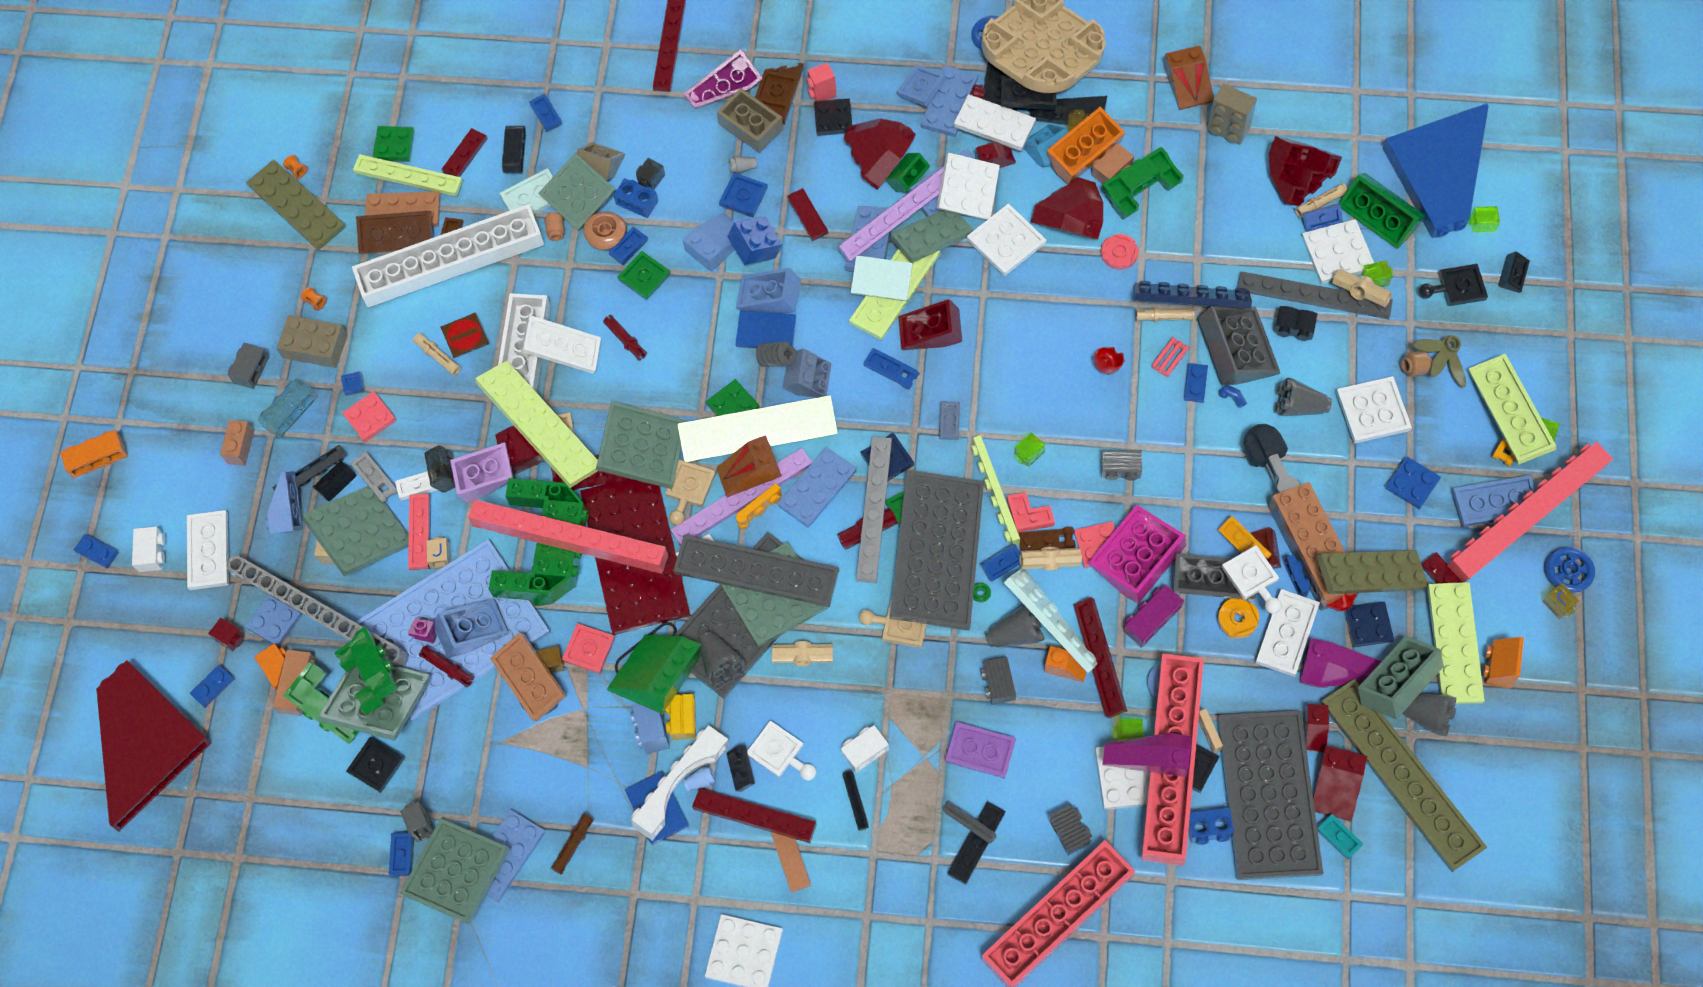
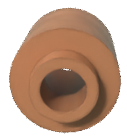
M557 212L548 213L544 218L546 235L551 241H559L563 239L565 234L563 216Z

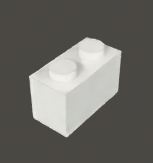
M158 527L133 529L132 566L138 572L162 570V563L165 562L163 545H165L166 538L165 534Z
M873 725L871 728L866 727L861 730L859 736L854 740L851 738L844 742L841 754L853 771L857 773L889 751V744L875 725Z

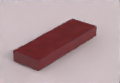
M804 188L787 195V200L811 241L828 234V229Z

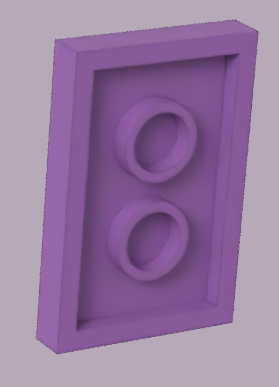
M956 722L945 762L1005 779L1016 738Z

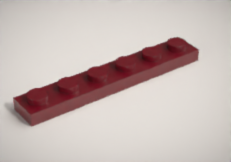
M667 0L653 81V91L671 92L686 0Z
M1090 597L1074 604L1086 649L1095 656L1098 663L1092 670L1106 718H1113L1127 712V707L1095 599Z
M699 788L692 806L693 810L806 843H811L817 826L816 821Z

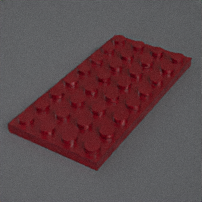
M629 479L580 490L582 502L585 509L588 510V528L664 546L668 553L662 574L595 557L612 635L691 616L682 577L673 572L677 557L660 486Z

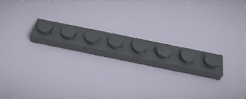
M1242 271L1238 283V288H1245L1247 291H1250V294L1388 320L1391 315L1393 299H1390L1386 307H1382L1365 298L1357 300L1352 297L1349 291Z

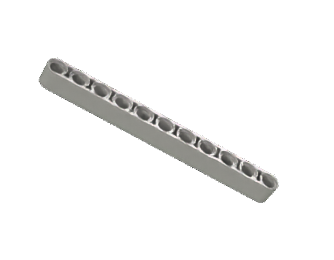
M234 555L228 559L227 569L344 638L351 641L356 632L363 628L361 625L244 558ZM303 598L301 604L298 605L299 600ZM334 616L333 621L329 623L330 618ZM350 625L348 631L345 632V628ZM371 632L376 644L381 643V646L386 651L385 659H388L394 666L400 667L404 665L407 660L406 652ZM397 652V657L392 660L393 654Z

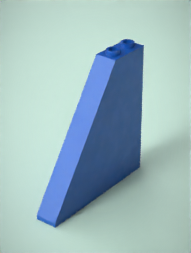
M1487 103L1385 139L1382 149L1414 207L1425 215L1422 221L1431 238L1443 237L1455 230L1460 231L1467 226L1470 219L1489 107Z

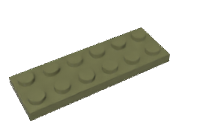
M274 159L246 182L248 187L318 251L346 228L345 224Z
M1417 550L1321 553L1317 556L1329 594L1425 590L1428 586Z

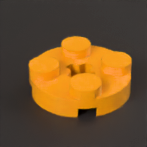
M1232 598L1224 602L1219 610L1218 624L1229 638L1248 637L1253 634L1258 626L1259 612L1250 601ZM1235 614L1244 617L1241 622L1234 620Z

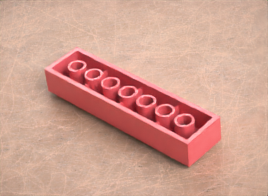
M1104 840L982 955L981 961L1006 987H1017L1134 876L1135 870Z

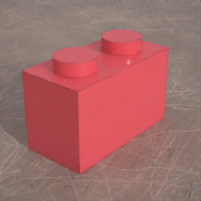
M828 62L807 70L808 78L806 81L809 87L807 91L811 99L823 101L837 97L835 75Z

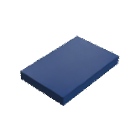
M740 310L736 347L757 348L761 343L784 341L790 343L793 347L796 314Z
M662 771L625 789L634 811L637 808L641 809L645 804L644 801L650 792L654 793L658 788L657 785L664 776ZM673 793L667 803L665 826L653 841L648 838L651 846L689 827Z

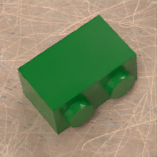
M907 153L886 180L895 192H909L908 189L917 183L930 165L921 153Z

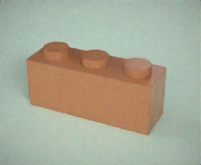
M287 650L273 703V708L278 713L302 716L303 710L287 700L283 695L309 662L312 661L317 665L315 657L310 652Z

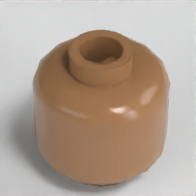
M1419 350L1408 352L1401 361V367L1410 377L1425 375L1430 370L1432 359L1426 352Z

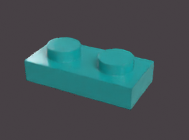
M1333 814L1317 828L1318 832L1347 860L1363 846V843Z

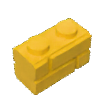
M694 694L675 695L666 708V714H670V721L666 722V733L670 734L672 740L696 739V703Z

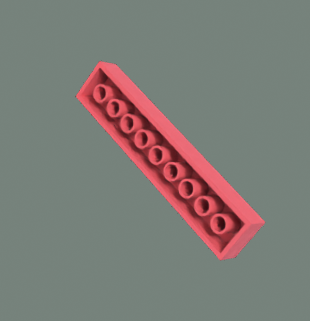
M1162 654L1154 736L1167 733L1191 736L1190 761L1187 777L1150 772L1141 861L1180 866L1185 864L1204 658Z

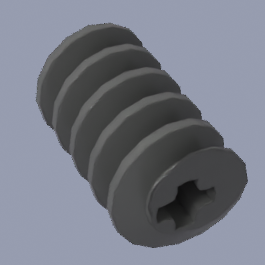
M786 341L768 342L758 345L756 357L759 365L762 367L790 366L796 361L797 352Z

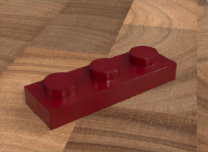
M471 128L442 167V172L461 177L487 141V136Z

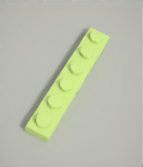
M360 154L353 168L355 174L429 191H439L442 194L457 197L463 183L461 177Z
M981 435L973 437L971 450L973 456L978 457L979 462H977L979 472L984 473L986 478L984 479V485L986 490H990L992 494L990 500L993 508L996 507L998 510V522L1004 526L1005 531H1003L1005 541L1007 543L1010 542V545L1015 544L1019 546L1020 537Z

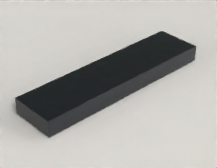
M987 801L977 821L993 832H996L1006 811ZM971 831L947 875L966 885L989 843Z

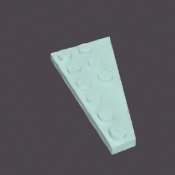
M1020 569L1004 582L1087 673L1098 664L1095 656L1086 649L1060 615L1057 606L1048 599L1026 569Z

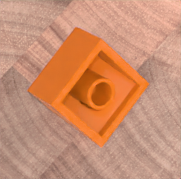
M1524 637L1494 639L1491 645L1486 647L1485 658H1488V663L1483 669L1486 685L1510 689L1517 681L1521 671Z

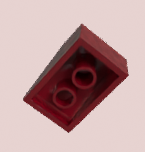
M950 299L899 316L902 350L940 348L962 342L960 311Z
M510 426L495 434L497 445L504 442L507 445L513 473L518 474L544 461L542 456L515 426Z
M1325 746L1321 754L1313 793L1315 813L1327 816L1333 814L1338 819L1352 822L1364 776L1367 756Z

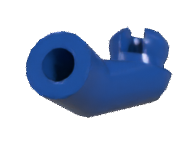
M1225 385L1219 390L1222 398L1231 396L1239 408L1247 404L1239 389Z

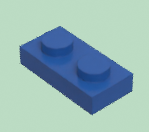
M545 94L529 101L531 108L546 132L562 124L560 117Z
M1334 204L1303 212L1305 231L1308 232L1343 223L1341 205Z
M633 226L619 243L608 251L609 255L624 265L648 241V238Z
M1188 364L1184 401L1204 403L1208 365Z
M86 534L83 535L74 548L76 553L106 569L110 567L119 554L117 550Z
M1012 544L981 563L980 565L988 580L993 582L1019 566L1020 551L1015 544Z
M1294 554L1287 556L1284 566L1297 595L1307 597L1311 585L1308 578L1304 577L1302 573V564L1299 560H1296Z
M218 665L190 694L206 708L235 679L223 667Z
M391 833L390 876H409L412 871L413 838L409 833Z

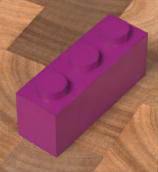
M1167 585L1162 589L1157 588L1151 596L1152 599L1148 603L1146 601L1143 602L1138 608L1139 612L1135 616H1129L1124 622V633L1141 648L1183 607L1184 600L1177 593H1173V590Z

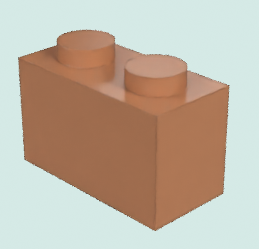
M1117 143L1113 148H1109L1101 159L1098 158L1093 163L1092 176L1103 184L1117 175L1121 169L1131 166L1134 162V155Z
M229 420L220 456L227 464L246 466L254 435V430L248 422Z

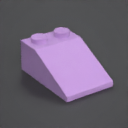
M505 442L450 460L457 495L465 502L484 497L507 483L509 478H513Z

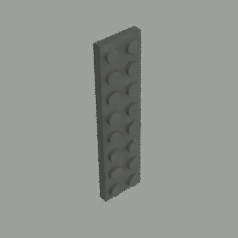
M684 535L673 572L677 575L830 607L839 568Z

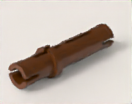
M582 813L574 829H571L569 832L568 840L550 869L558 874H563L577 847L586 838L585 834L594 819Z

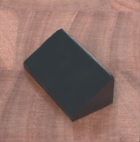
M1517 251L1508 254L1498 286L1521 293L1530 260Z
M341 461L325 474L313 488L330 502L357 475L347 464Z

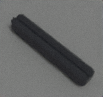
M852 770L846 771L842 774L857 828L859 831H863L869 828L854 773Z

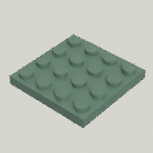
M611 401L596 470L672 489L681 450L678 424L685 423L686 420Z
M369 486L302 514V520L343 576L409 547L408 533L384 501L381 502Z
M788 542L768 552L798 559ZM720 584L758 648L828 609V607Z
M392 665L394 669L391 671L395 677L394 681L398 689L382 698L384 704L366 715L359 706L361 704L354 696L368 686L356 666L344 673L319 714V720L396 741L427 687L430 675Z
M440 818L400 894L470 925L510 848Z

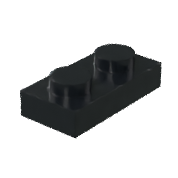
M739 745L727 752L726 755L735 791L742 792L755 785L746 745Z

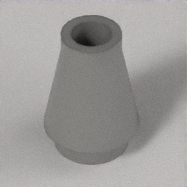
M740 156L729 158L730 172L738 174L757 168L756 158Z

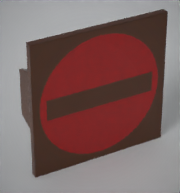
M476 313L440 327L453 358L489 344Z

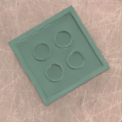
M575 153L538 194L580 231L584 227L586 220L598 212L616 192V189Z

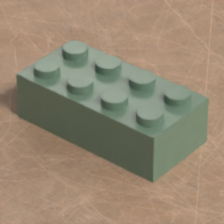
M1405 636L1358 687L1362 706L1398 719L1444 667L1441 650Z

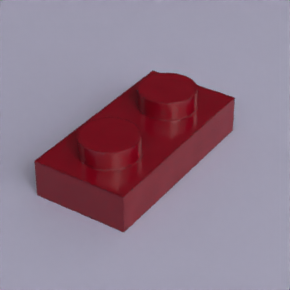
M1437 552L1421 563L1423 570L1436 584L1462 583Z

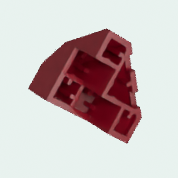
M880 118L850 125L843 138L846 143L851 145V154L855 163H859L862 168L860 173L863 179L878 189L902 159L916 134L910 127L905 126L901 122Z
M1275 136L1269 151L1270 176L1284 202L1300 206L1309 193L1314 194L1323 186L1322 182L1327 178L1331 179L1336 175L1342 156L1302 142Z
M1080 177L1075 178L1065 187H1061L1053 192L1051 196L1036 203L1030 222L1087 238L1099 239L1103 225V200L1096 183Z

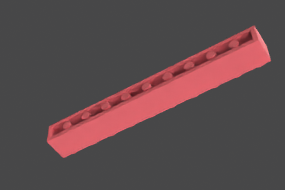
M1595 442L1592 446L1587 444L1579 451L1581 453L1580 456L1576 458L1573 455L1565 462L1567 466L1563 470L1561 467L1556 469L1551 474L1552 479L1548 481L1545 478L1536 486L1538 490L1535 493L1532 490L1522 498L1524 502L1520 505L1516 502L1508 509L1510 513L1507 516L1502 514L1493 521L1496 524L1492 528L1487 526L1479 533L1481 537L1478 540L1472 538L1464 545L1467 549L1463 552L1460 550L1455 552L1450 557L1452 561L1447 566L1462 583H1465L1608 465L1613 458L1598 442Z
M475 499L468 515V519L473 527L661 574L668 558V553L664 546Z

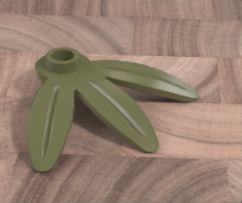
M1448 335L1442 341L1422 339L1414 342V347L1419 351L1427 353L1438 351L1431 362L1430 375L1432 377L1440 374L1448 361L1454 380L1460 387L1464 388L1466 386L1464 370L1456 354L1461 347V341L1458 337Z

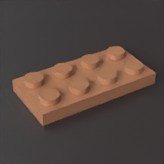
M439 191L367 194L365 215L431 211L432 227H439L441 194Z
M523 633L517 634L490 658L532 721L537 722L566 697L564 691Z

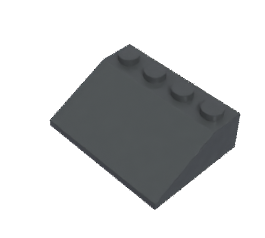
M1211 306L1198 318L1222 385H1238L1281 373L1256 307L1248 309Z

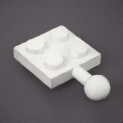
M1257 545L1222 564L1221 568L1243 600L1259 592L1266 602L1265 609L1267 612L1276 614L1281 610V602L1277 598H1272L1266 587L1277 582L1279 577Z
M772 721L767 724L747 751L748 757L778 778L782 776L789 765L800 771V776L804 780L809 781L816 776V769L813 765H804L795 759L804 744Z

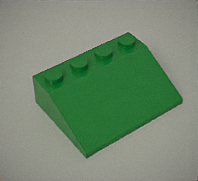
M644 635L608 686L607 691L663 714L699 661L701 644L683 636Z

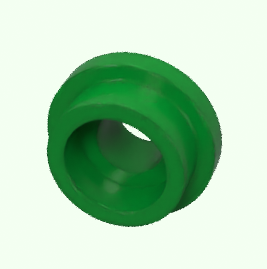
M985 583L975 584L973 599L980 603L986 602L991 596L990 587ZM979 591H983L985 594L983 596H979L977 593Z

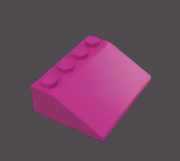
M1136 505L1088 564L1120 593L1139 604L1174 562L1176 553L1180 554L1186 547V536Z

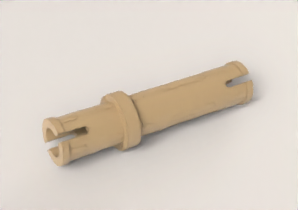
M1341 183L1318 197L1308 199V202L1295 208L1296 215L1299 218H1303V212L1321 208L1344 196L1348 190L1347 186Z
M1153 307V309H1136V321L1194 320L1195 317L1194 308L1158 309V307Z
M422 333L414 336L413 342L424 350L423 353L427 356L430 355L452 376H456L461 371V366L443 353L435 342H430Z

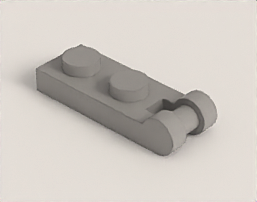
M367 452L350 463L381 502L385 503L389 496L398 493L395 486ZM386 485L387 489L381 492L379 489Z

